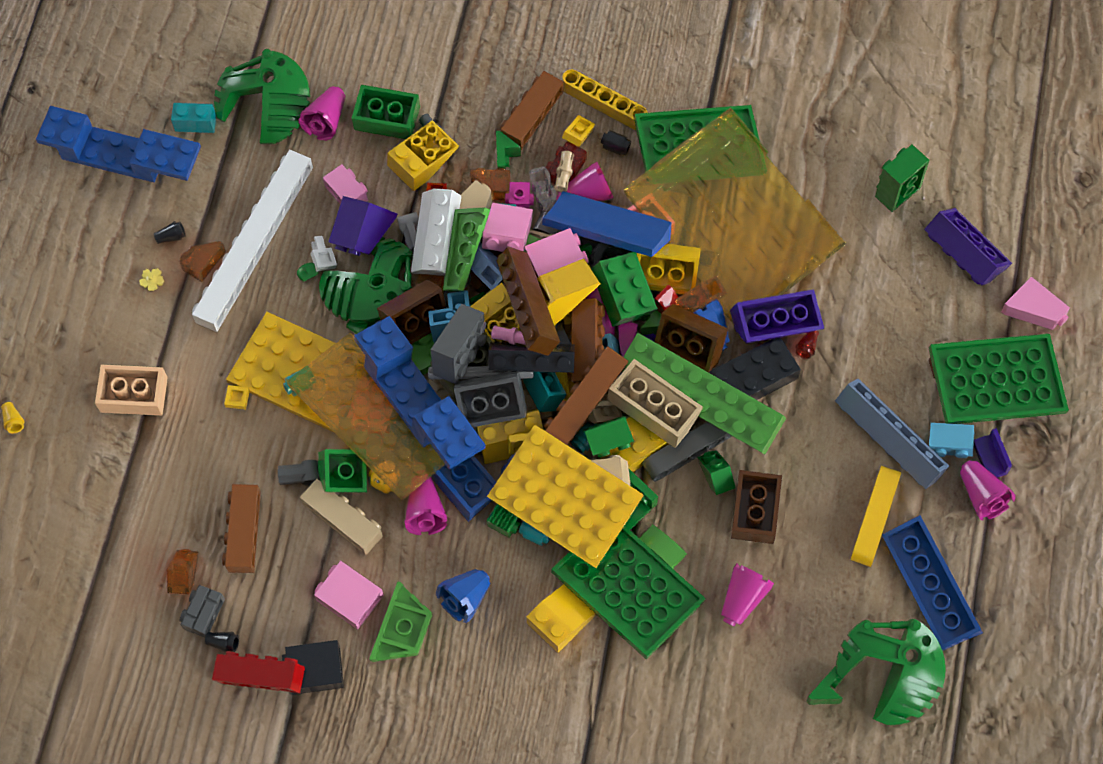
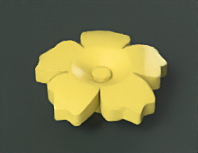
M158 268L152 269L151 272L149 269L143 270V279L139 280L140 286L148 287V291H154L158 289V286H162L165 281L163 276H161V270Z

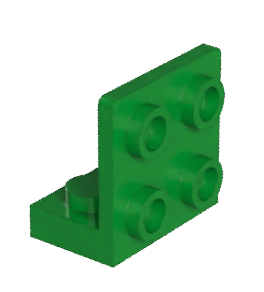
M629 469L630 486L644 495L625 524L631 530L657 505L658 495Z

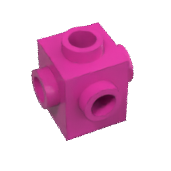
M510 182L509 193L505 194V204H516V207L530 209V206H534V194H530V182Z

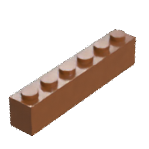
M608 346L605 350L603 348L599 350L595 356L597 361L593 367L589 365L582 374L584 379L580 384L576 382L569 393L572 395L568 401L563 400L556 409L559 411L555 418L550 417L544 425L547 433L566 445H569L628 364V360Z

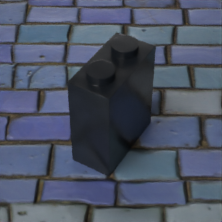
M338 640L285 647L282 661L285 658L298 660L297 664L305 667L300 693L290 692L291 695L344 688L341 651Z

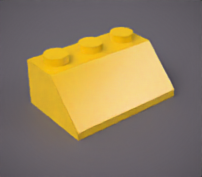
M666 244L652 257L637 253L650 290L662 291L669 284L677 294L694 296L701 248Z
M537 408L528 410L526 418L477 426V433L486 445L485 449L482 450L484 463L489 464L505 460L513 455H509L508 451L509 435L529 433L534 425L543 429L539 410Z

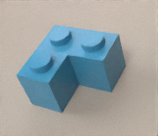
M468 290L448 293L449 308L428 312L434 344L461 304L471 306Z

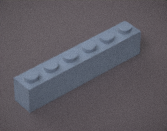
M856 379L847 384L835 400L840 408L848 413L855 420V423L870 435L872 440L882 446L885 452L892 456L900 464L901 468L907 471L925 489L936 483L948 469L949 465L861 380Z

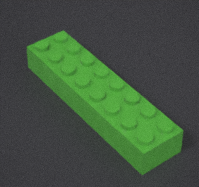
M639 333L636 334L624 355V358L628 360L624 370L634 359L700 404L703 409L698 416L699 418L764 455L786 420V417Z

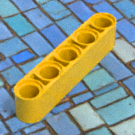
M569 69L563 73L565 93L633 130H636L635 114L647 113L646 108L576 70Z
M881 465L852 552L851 561L868 567L872 566L901 476L900 471Z

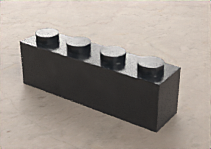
M490 342L489 370L574 373L575 344H558L547 356L530 351L523 344L516 343L513 345Z

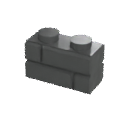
M199 585L197 590H193L190 594L188 609H184L180 615L179 621L182 628L205 638L207 632L211 631L225 601L223 594Z

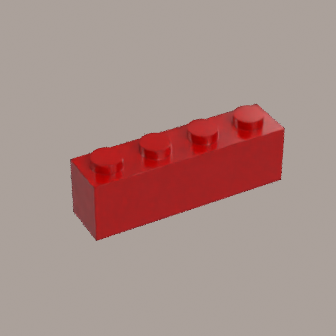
M226 651V655L217 654L212 676V680L225 685L300 693L305 667L297 664L298 660L285 658L284 661H278V658L273 656H265V659H259L258 655L247 653L245 657H241L239 653Z

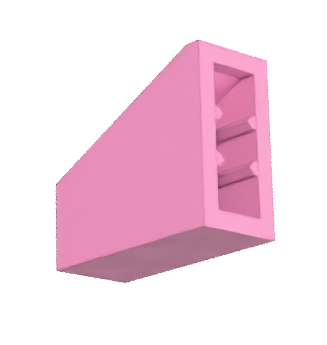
M1030 277L1004 304L1001 312L1004 315L1053 330L1057 325L1062 326L1069 318L1067 313L1070 307L1033 277Z

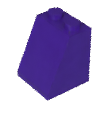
M343 196L328 242L335 244V249L347 252V249H349L348 253L360 256L361 253L369 255L397 218L398 213L369 202Z

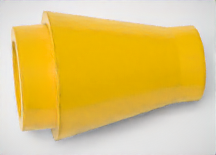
M12 402L2 404L4 429L11 434L20 432L24 428V419Z

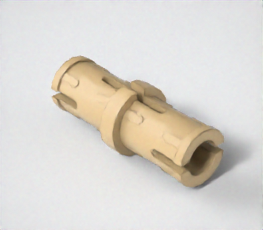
M570 151L561 152V160L556 170L557 180L554 188L558 192H567L569 178L572 176L571 166L574 154Z

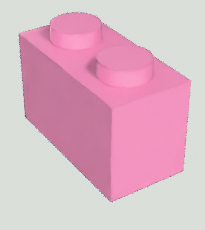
M342 164L323 177L326 189L339 204H341L343 196L365 202L368 201L366 194L368 190L362 182L358 183L352 170L346 169Z

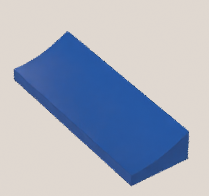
M562 191L554 206L543 217L542 225L561 231L571 228L572 233H576L578 236L652 257L670 241L672 222Z
M399 415L391 420L390 430L468 522L492 502L487 496L496 484V481L474 455L449 469L431 444L425 447L421 446Z
M921 515L882 534L926 621L941 645L942 651L983 634Z

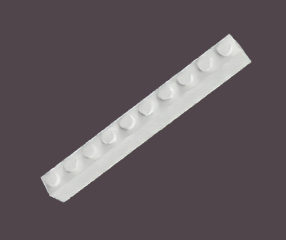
M289 150L287 155L282 157L277 172H273L268 187H265L261 193V199L258 204L253 206L251 216L248 220L244 221L241 228L242 231L239 236L234 238L232 248L229 253L224 255L219 270L217 269L214 272L212 282L209 287H205L200 302L196 303L193 307L192 316L195 323L218 332L312 171L311 158Z

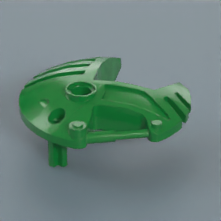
M264 49L261 56L253 58L246 63L236 67H226L217 83L221 90L215 89L214 94L219 99V103L214 101L216 116L219 120L225 122L240 96L262 93L260 144H275L292 135L290 131L298 129L300 126L299 118L301 112L310 105V101L307 100V97H310V86L301 67L287 55L271 51L270 49ZM260 64V67L257 69L242 70L249 66ZM270 76H274L272 81L267 82Z
M382 237L371 251V254L375 257L369 275L344 271H323L319 281V292L322 301L325 299L324 304L329 311L332 309V313L336 317L341 315L340 317L344 321L350 319L353 323H369L380 320L378 307L413 288L411 286L410 260L413 259V253L407 246L401 242H396L394 239ZM405 262L404 281L397 279L402 264Z
M916 619L890 622L863 620L847 634L849 640H843L841 644L843 652L841 654L838 651L836 660V674L841 679L867 656L892 662V667L873 720L886 725H900L911 722L906 720L908 717H921L925 714L920 712L923 708L930 709L934 705L930 703V700L932 698L938 699L940 695L936 690L937 687L943 688L946 665L941 645L935 635L923 623ZM873 628L904 629V632L899 640L876 633ZM911 649L914 656L908 661L906 659V652Z

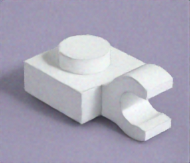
M315 236V241L311 242L313 249L311 257L316 271L335 269L337 263L332 248L325 247L322 236Z

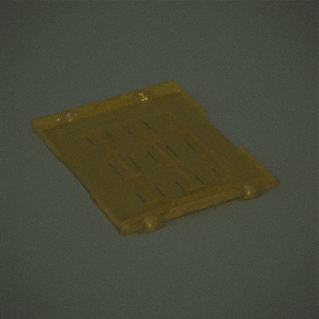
M730 107L625 187L624 193L640 213L672 222L671 238L668 244L701 248L697 278L701 282L700 285L713 301L719 300L724 314L733 323L730 309L737 302L783 295L809 273L822 265L828 258L845 246L846 243L809 199L805 201L767 157L769 153L767 149Z

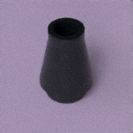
M174 221L161 230L154 232V237L157 244L182 240L183 237H186V233L182 223Z
M207 632L205 644L224 652H235L239 646V636L234 632Z

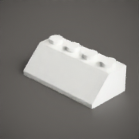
M431 189L422 193L411 273L445 276L455 209H460L461 195L455 191Z

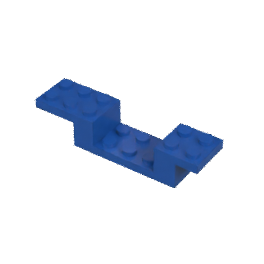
M54 106L49 107L36 137L37 143L57 148L62 160L155 183L158 174L188 181L201 148L198 142L143 129L140 138L96 128L92 126L88 115Z
M390 316L354 335L355 342L365 354L364 368L422 447L431 444L449 469L485 449V443L450 396L441 400L411 360L413 347Z

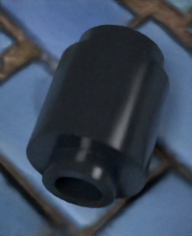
M609 130L608 133L605 132L600 143L603 144V149L618 155H626L632 141L624 135Z

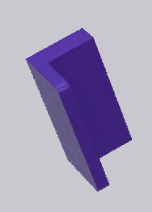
M997 428L992 429L987 436L974 439V448L981 465L996 477L1007 475L1012 464Z

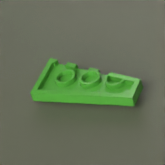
M485 207L455 209L443 290L448 292L464 291L490 209Z

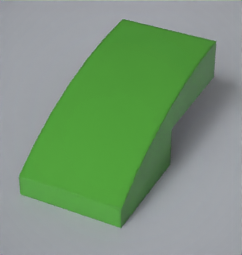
M652 525L639 538L672 568L687 555L676 542L655 525Z

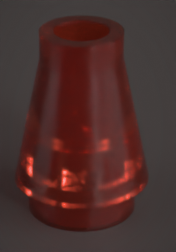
M819 331L807 332L795 346L796 354L799 357L810 359L811 356L815 355Z

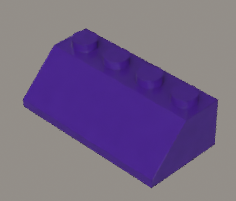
M956 208L939 211L924 229L928 233V237L942 247L943 252L948 256H952L957 261L958 267L966 270L971 275V279L981 286L990 283L1012 264Z
M814 289L737 302L730 309L734 329L745 343L824 329Z

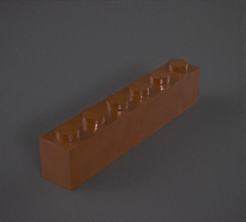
M507 246L496 261L528 350L548 356L560 343V339L527 252Z

